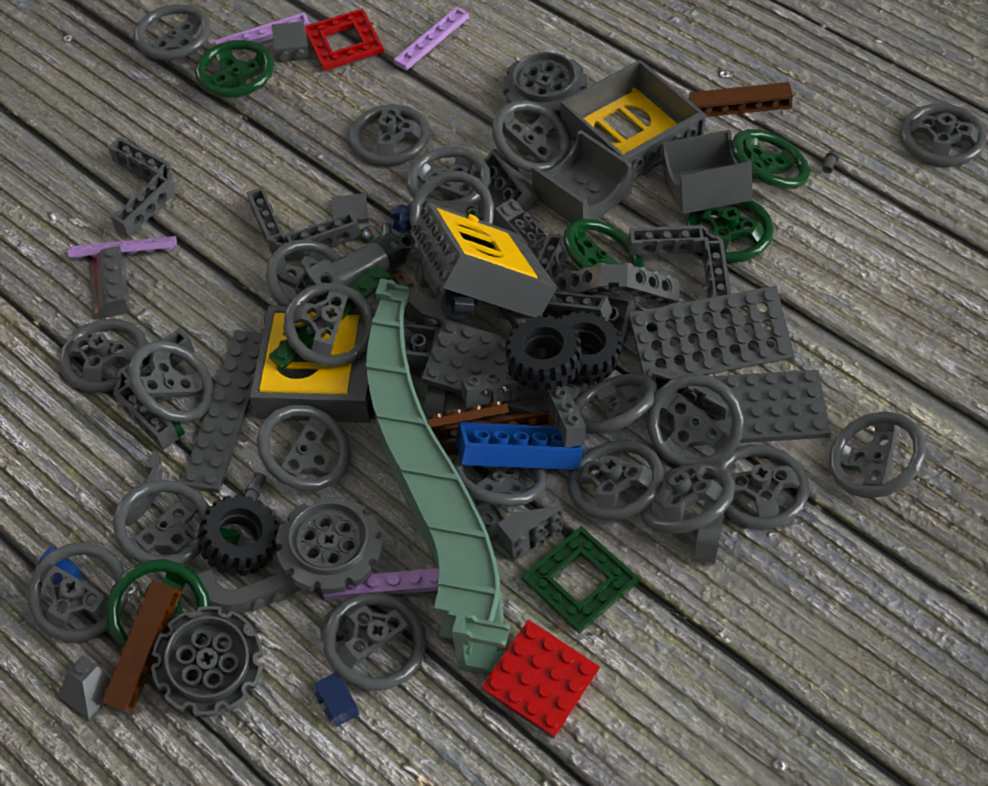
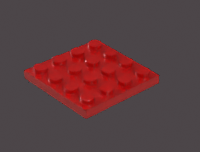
M528 619L482 685L481 690L554 739L599 671L600 666Z

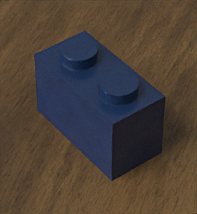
M333 673L314 684L317 690L314 693L319 705L324 704L326 709L323 711L329 722L333 720L336 727L360 715L355 701L342 678L337 673Z

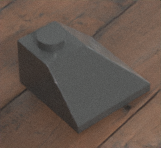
M82 655L67 671L58 697L90 721L105 705V703H102L104 699L103 694L111 679L97 665Z

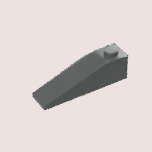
M659 367L653 371L652 380L657 383V390H659L671 379L682 375L671 369ZM689 386L676 391L698 409L705 411L706 414L723 420L726 419L728 406L699 386ZM677 403V405L686 407L684 403Z

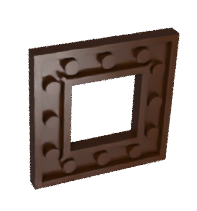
M499 401L483 406L484 409H482V405L464 410V413L462 409L450 411L444 417L442 413L430 415L426 419L430 428L434 429L435 427L459 424V422L499 416L509 411L507 404L502 405V402Z

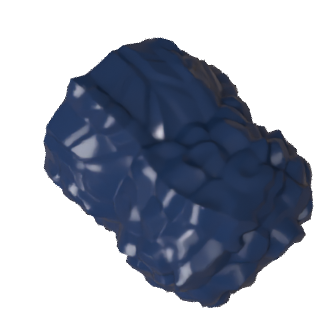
M411 204L407 206L396 205L392 209L391 214L394 219L392 227L394 230H400V235L402 233L411 234Z

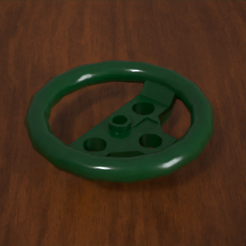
M230 40L215 45L201 56L196 65L195 76L198 85L207 93L221 98H237L252 94L262 88L272 76L274 61L271 53L259 43L249 40ZM232 50H248L257 54L254 59L242 61L236 60ZM216 57L221 68L217 74L208 76L205 74L206 67ZM259 75L257 79L246 84L247 79Z
M746 129L734 136L731 143L733 156L738 163H744L749 160L752 162L753 178L781 189H796L807 183L810 175L808 162L801 152L787 140L774 133L760 129ZM758 140L769 143L781 149L782 152L773 155L763 151L758 146ZM794 164L797 165L799 170L798 176L794 178H782L772 175L785 172Z
M753 200L731 204V206L743 207L757 216L761 224L759 221L741 216L739 209L736 207H726L724 210L716 207L689 214L686 226L698 225L701 222L708 224L713 230L712 235L723 239L726 263L748 261L762 254L771 243L774 232L771 216L759 203ZM711 215H716V216H718V217L712 218V217H710V216H711ZM720 233H726L727 235L722 236ZM746 237L752 239L755 243L754 246L744 251L726 252L729 243L733 239Z
M584 218L572 222L564 231V246L570 258L581 270L583 267H593L596 263L618 264L605 250H602L586 236L585 230L598 231L618 242L629 254L628 236L614 226L602 221ZM629 255L633 266L643 267L641 255Z
M166 559L143 561L126 570L112 586L106 604L107 627L116 644L122 648L128 640V636L120 623L119 606L123 593L134 580L147 573L165 572L166 576L162 583L173 586L181 591L187 583L196 597L197 608L210 606L209 594L200 577L184 564ZM180 598L174 610L172 618L176 614H182L185 612L183 611Z

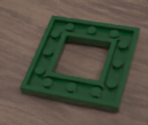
M582 526L521 576L522 581L579 634L638 584L640 579ZM580 555L607 578L602 585L581 603L553 579Z

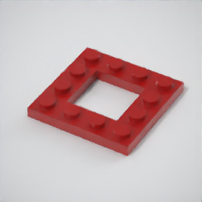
M363 8L305 26L307 38L323 71L384 52V47ZM354 27L361 43L333 51L326 36Z

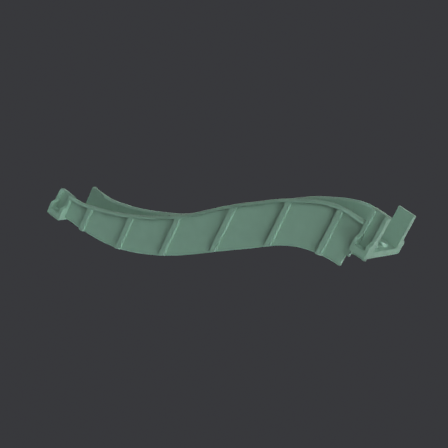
M380 279L375 293L378 307L372 320L366 362L369 390L380 440L394 478L439 568V586L434 610L444 612L439 637L453 640L459 670L472 673L480 671L491 674L505 653L497 651V648L506 647L510 626L503 623V605L496 558L485 525L462 479L430 428L413 386L404 341V323L416 324V322L404 320V309L407 306L411 288L397 285L392 280Z

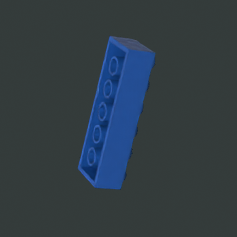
M459 422L455 441L461 465L578 470L583 453L581 445L565 448L559 429L553 426Z

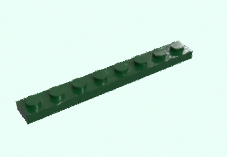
M376 264L352 284L350 288L358 291L367 299L377 290L380 279L390 280V274ZM347 300L342 319L357 308L351 300ZM332 301L331 305L340 306L341 303L339 301ZM305 324L297 331V334L307 348H310L313 345L315 333L310 325ZM288 340L269 354V359L282 370L299 357L290 347Z

